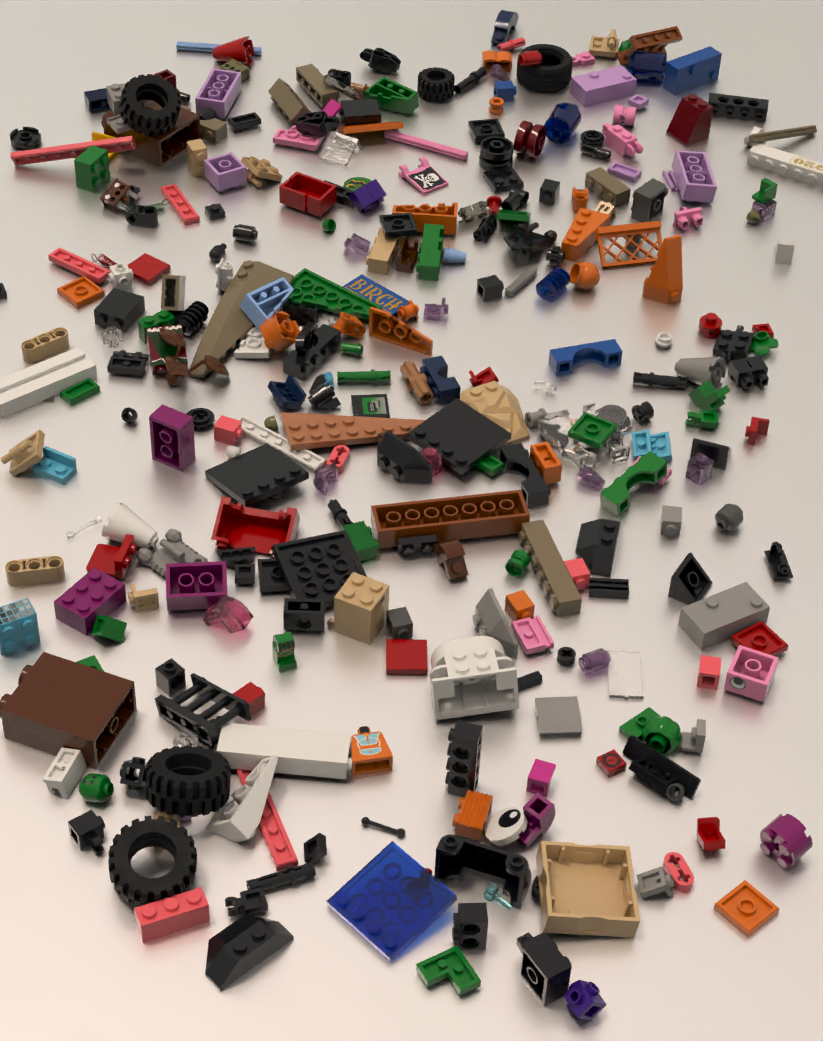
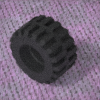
M437 67L420 71L418 74V95L422 99L432 102H442L450 99L454 95V74L447 69Z

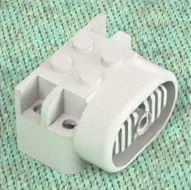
M489 636L448 640L434 650L431 656L430 686L436 720L519 709L517 668L514 667L513 660L505 655L504 648L498 640Z

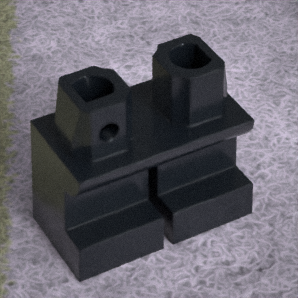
M760 355L748 357L746 360L744 358L732 360L729 363L727 375L730 379H735L737 387L743 386L744 389H751L753 384L756 383L761 387L767 386L769 380L767 375L768 367Z

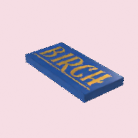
M360 275L342 286L382 306L383 311L390 313L394 317L398 316L399 306L408 305V300L364 275Z

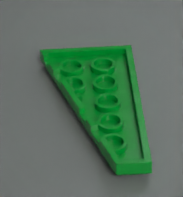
M306 268L294 276V280L291 283L294 290L287 302L320 306L321 310L338 314L345 312L369 320L370 307L382 310V306Z

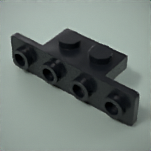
M634 735L629 736L623 749V754L633 760L629 769L638 778L648 781L652 784L653 788L663 792L667 790L669 785L679 783L684 787L686 796L689 798L694 797L701 779Z

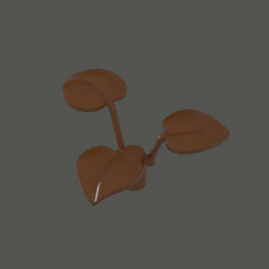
M165 328L159 329L163 340L177 348L175 358L172 356H166L165 358L168 372L165 378L169 383L177 385L182 377H190L191 372L202 364H206V367L215 373L230 376L225 365L219 359L210 355H205L204 360L188 369L187 366L177 360L181 347H186L185 340L175 331Z

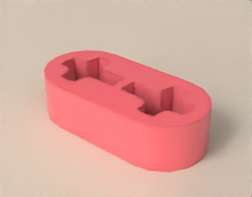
M338 445L334 447L327 460V471L329 473L339 474L344 470L350 457V450L347 446Z
M676 852L667 853L664 857L663 869L667 874L670 873L675 884L674 888L683 893L690 891L693 887L694 876L683 856Z

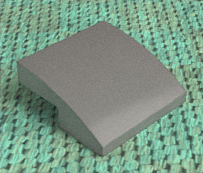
M577 696L535 698L539 736L582 734Z

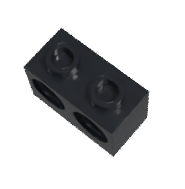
M486 902L458 903L457 913H453L454 927H452V940L457 941V946L461 951L486 950L488 930Z

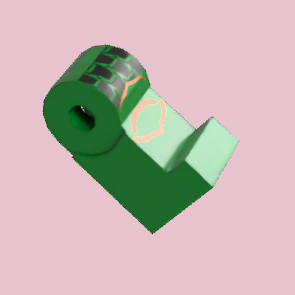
M290 631L273 636V660L279 672L297 668L294 654L295 643Z

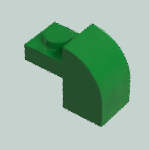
M708 380L688 395L698 408L704 411H714L725 404L723 400L726 399L725 395L730 392V389L726 385L716 391Z

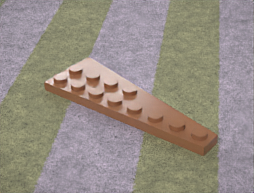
M280 413V420L291 451L377 442L380 432L388 430L402 440L407 439L408 432L425 421L417 419Z

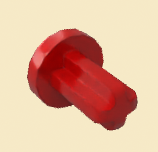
M490 196L487 198L486 205L489 207V215L491 212L494 217L497 215L502 203L500 197Z

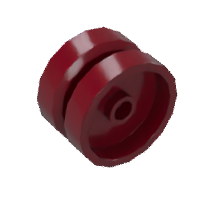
M522 121L514 140L515 154L522 156L527 154L528 157L537 159L545 143L546 127L539 124L533 126L532 122Z

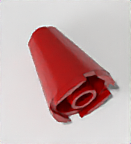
M249 36L216 46L213 50V58L218 62L224 63L234 59L245 66H252L254 60H251L252 56H254L252 40H248Z

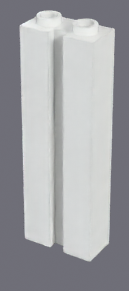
M77 347L0 378V416L2 418L8 417L58 396L60 392L88 378L92 381L96 380V365L89 358L86 359L85 354Z
M226 723L221 727L216 753L218 752L226 758L231 769L253 771L262 759L276 756L278 761L274 773L346 779L347 771H352V758H349L351 756V734Z

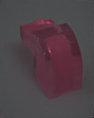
M222 596L216 604L207 610V615L203 621L207 626L222 622L230 633L245 630L253 615L239 600L229 596Z

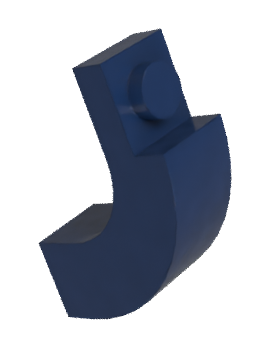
M507 10L499 12L494 24L491 44L498 45L507 42L510 29H516L519 18L517 12Z

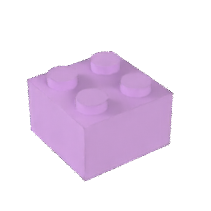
M232 152L204 160V176L218 191H224L247 183L246 166Z

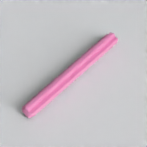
M386 130L384 132V137L461 160L468 158L467 151L393 130Z

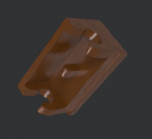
M409 238L403 239L397 254L396 271L413 273L419 253L417 241H415L414 247H411L409 245Z

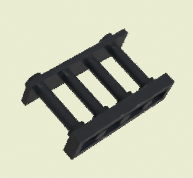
M195 673L190 675L193 686L173 700L163 695L155 698L158 713L161 717L211 746H214L219 741L217 729L236 716L247 721L251 720L250 706L246 700L240 699ZM197 693L202 695L186 707L180 705ZM210 700L215 703L201 714L193 713ZM223 708L229 710L214 722L207 721V719Z

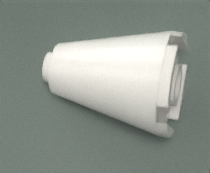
M123 503L116 504L107 517L109 520L108 526L104 525L102 529V537L121 543L126 534L134 535V542L137 544V547L146 549L154 548L159 539L157 532Z

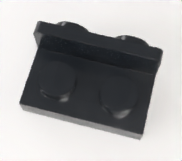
M287 302L283 305V311L290 315L288 318L291 321L295 320L300 325L316 322V316L320 314L321 310L320 306Z

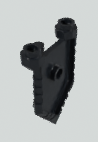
M519 221L515 224V231L503 237L511 250L538 251L544 246L557 240V233L549 230L544 235L532 232L539 227L537 222L528 226L526 222Z

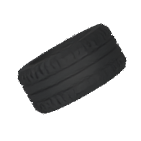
M536 44L528 46L520 52V54H523V52L537 50L542 55V62L538 66L529 67L520 65L518 55L516 76L525 88L543 93L562 90L570 83L573 60L565 49L550 44Z

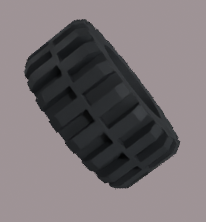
M147 74V76L139 75L138 78L133 77L125 84L119 103L120 116L125 124L128 123L129 128L135 129V132L139 134L140 132L147 136L149 134H152V136H157L158 133L164 134L166 131H170L177 122L181 108L180 94L178 90H175V86L172 83L169 84V81L165 78L161 79V76L156 75L155 77L152 74ZM152 100L158 103L162 109L148 110L142 107L138 101Z
M174 746L171 749H163L161 752L155 753L147 762L145 776L146 799L158 811H164L172 816L175 814L179 815V817H198V815L204 816L210 814V812H216L229 799L231 767L222 754L215 753L209 748Z
M144 816L145 820L139 821L137 818L132 821V826L125 825L121 828V835L116 834L113 839V845L110 846L108 864L111 883H114V889L118 894L122 893L123 899L129 903L133 900L136 907L187 892L195 880L197 849L194 847V840L192 836H187L188 830L184 826L178 828L177 821L173 819L167 822L163 816H158V819ZM160 847L172 854L175 859V865L169 873L162 877L146 878L140 876L132 869L131 859L143 848Z

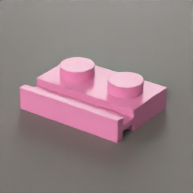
M539 615L533 619L528 617L511 622V628L526 655L545 651V648H554V642Z

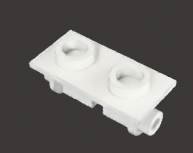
M224 258L221 259L215 268V273L218 274L216 280L218 295L222 291H226L233 280V265L231 262L224 263Z

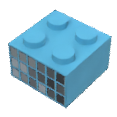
M28 598L0 607L1 655L40 642L37 613Z

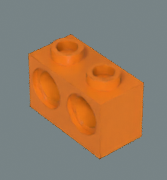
M548 441L531 445L529 457L535 462L538 472L542 473L546 485L560 482L562 463Z

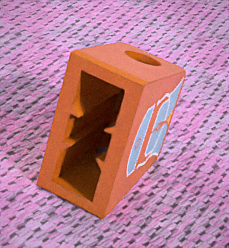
M367 726L360 727L357 730L358 734L351 736L352 776L391 771L393 755L382 732H371Z

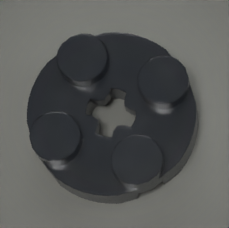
M23 127V130L19 131L17 128L10 133L11 146L26 150L35 149V146L41 142V133L33 127Z

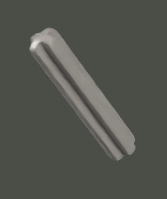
M531 266L505 288V295L511 297L537 275V268Z

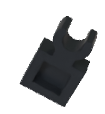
M262 887L240 892V898L228 897L225 899L226 907L234 906L233 908H228L229 917L238 915L240 911H244L247 915L268 911V904Z

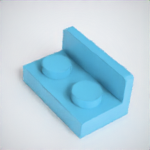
M47 446L43 448V457L40 462L32 467L33 473L62 485L77 473L76 459Z

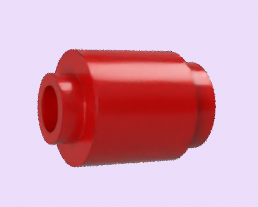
M537 50L523 52V54L519 55L520 65L524 67L538 66L542 62L541 53Z

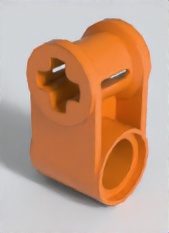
M572 187V210L575 213H578L580 208H587L588 188L583 190Z
M340 312L338 321L332 327L340 330L342 335H349L355 338L363 336L366 331L365 325L356 316Z

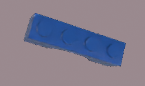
M615 339L551 349L548 364L555 376L571 374L573 367L582 362H594L604 368L621 365L622 350Z

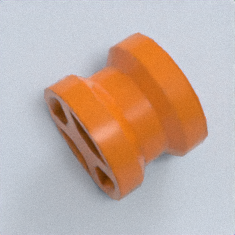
M499 97L491 98L489 100V113L501 115L503 113L502 106L504 105V100Z

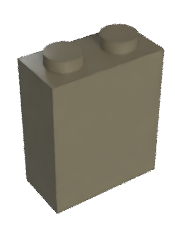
M162 275L161 310H184L186 276Z

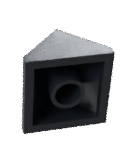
M693 438L689 461L725 470L732 450L728 446Z
M692 553L687 554L671 576L668 597L687 605L701 600L713 583Z

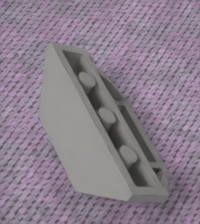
M489 588L476 605L475 615H473L474 626H478L479 636L495 638L502 644L506 656L513 659L517 658V639L493 589Z

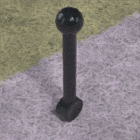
M368 817L361 819L363 825L369 824L395 833L398 838L405 836V830L402 828L397 830L371 821Z

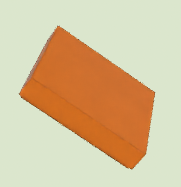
M86 276L57 288V293L77 309L105 296V291Z
M744 880L716 902L713 909L748 938L776 916L780 908Z

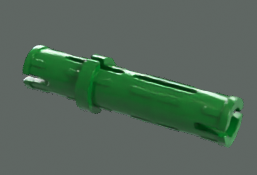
M390 370L337 371L338 383L391 382Z

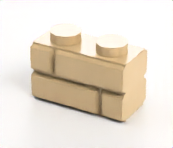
M202 139L188 141V170L195 178L204 176V160L207 159V147Z

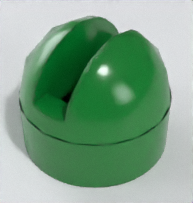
M334 219L324 220L322 229L326 232L334 231L336 229Z

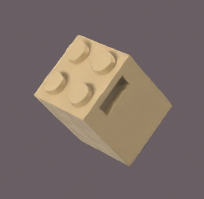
M353 572L334 597V619L330 618L327 621L328 626L334 628V632L371 645L386 623V610H389V585Z

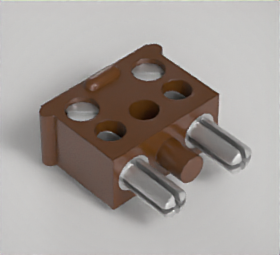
M116 178L102 194L100 200L104 206H108L117 212L120 209L127 212L129 207L124 204L130 203V197L136 200L138 195L132 191L129 185Z

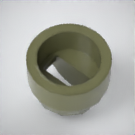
M751 210L746 219L750 223L756 224L758 223L757 220H760L761 217L756 210Z
M275 416L266 418L264 421L265 427L272 431L278 430Z

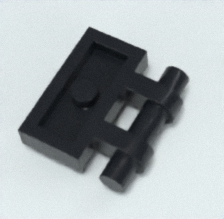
M120 350V352L113 351V356L109 360L107 370L110 373L143 376L149 355L142 354V352L128 353L126 350Z

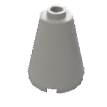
M721 357L682 358L676 362L675 371L678 376L686 377L688 381L698 386L709 380L716 391H718L723 384L720 383L721 377L725 378L726 363L725 360H721Z

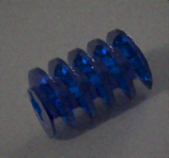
M562 268L553 269L537 283L536 292L543 300L555 297L556 294L570 283L568 272Z

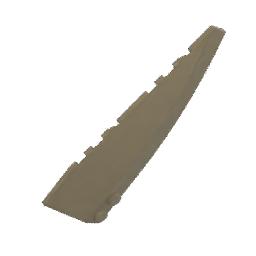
M244 261L218 303L202 336L190 368L204 360L205 355L213 356L219 360L223 359L226 356V351L229 348L233 349L236 346V341L238 339L242 340L255 327L253 322L240 308V304L247 293L282 277L291 285L294 275L259 261ZM202 364L191 372L190 377L204 378L211 370L206 367V364Z

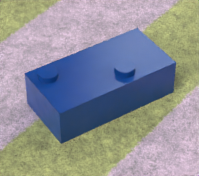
M709 46L666 62L663 88L673 95H677L717 80L722 53Z

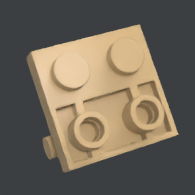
M612 29L608 37L592 36L589 53L594 57L617 58L615 53L618 52L620 39H617L616 30Z
M243 156L241 162L248 168L247 180L251 184L260 188L262 182L258 180L259 177L281 182L283 176L278 172L277 168L270 165L268 160H258L253 156H250V158Z
M40 429L9 450V453L1 457L3 464L11 460L9 473L13 476L25 472L28 467L37 464L42 459L45 433Z

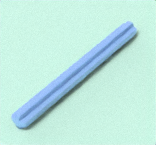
M178 41L176 48L183 51L213 53L215 47L222 44ZM254 47V55L261 56V47Z

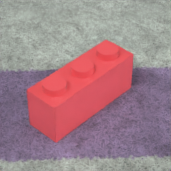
M202 887L134 908L136 926L143 943L210 922L209 904Z

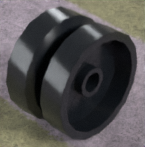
M498 136L483 139L480 143V167L485 171L511 167L513 164V143L507 138Z

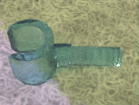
M489 883L484 892V898L487 901L495 900L510 911L512 906L497 894L499 887L494 883Z

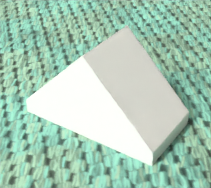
M778 241L775 246V263L791 265L795 242Z

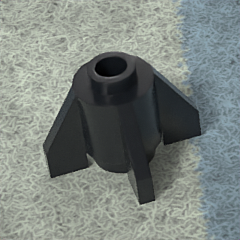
M323 374L315 378L309 391L308 400L313 407L316 405L317 408H336L341 403L337 397L332 398L335 396L333 391L335 389L329 383L323 384L327 381Z

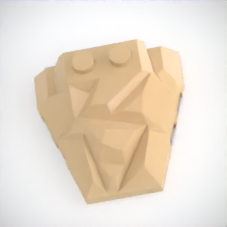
M491 381L462 391L459 400L511 433V439L500 447L530 439L519 401L508 388L503 385L500 386L496 381Z

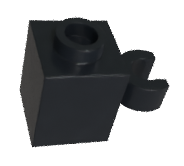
M91 809L68 821L70 837L80 850L91 846L95 854L104 850L101 844L103 843L102 839H104L103 829L105 828V823L101 816L97 817Z

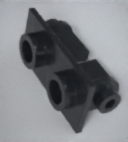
M492 212L488 217L482 219L479 228L473 233L474 239H483L484 243H486L497 228V220Z
M773 542L770 550L764 551L773 578H793L784 550H782V545L778 542Z

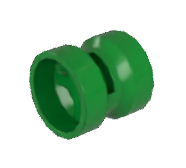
M515 550L511 555V559L506 563L505 569L511 576L520 577L529 565L531 558L525 551Z

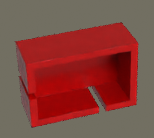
M295 172L289 177V180H286L279 186V201L301 211L308 210V213L321 217L337 202V186Z

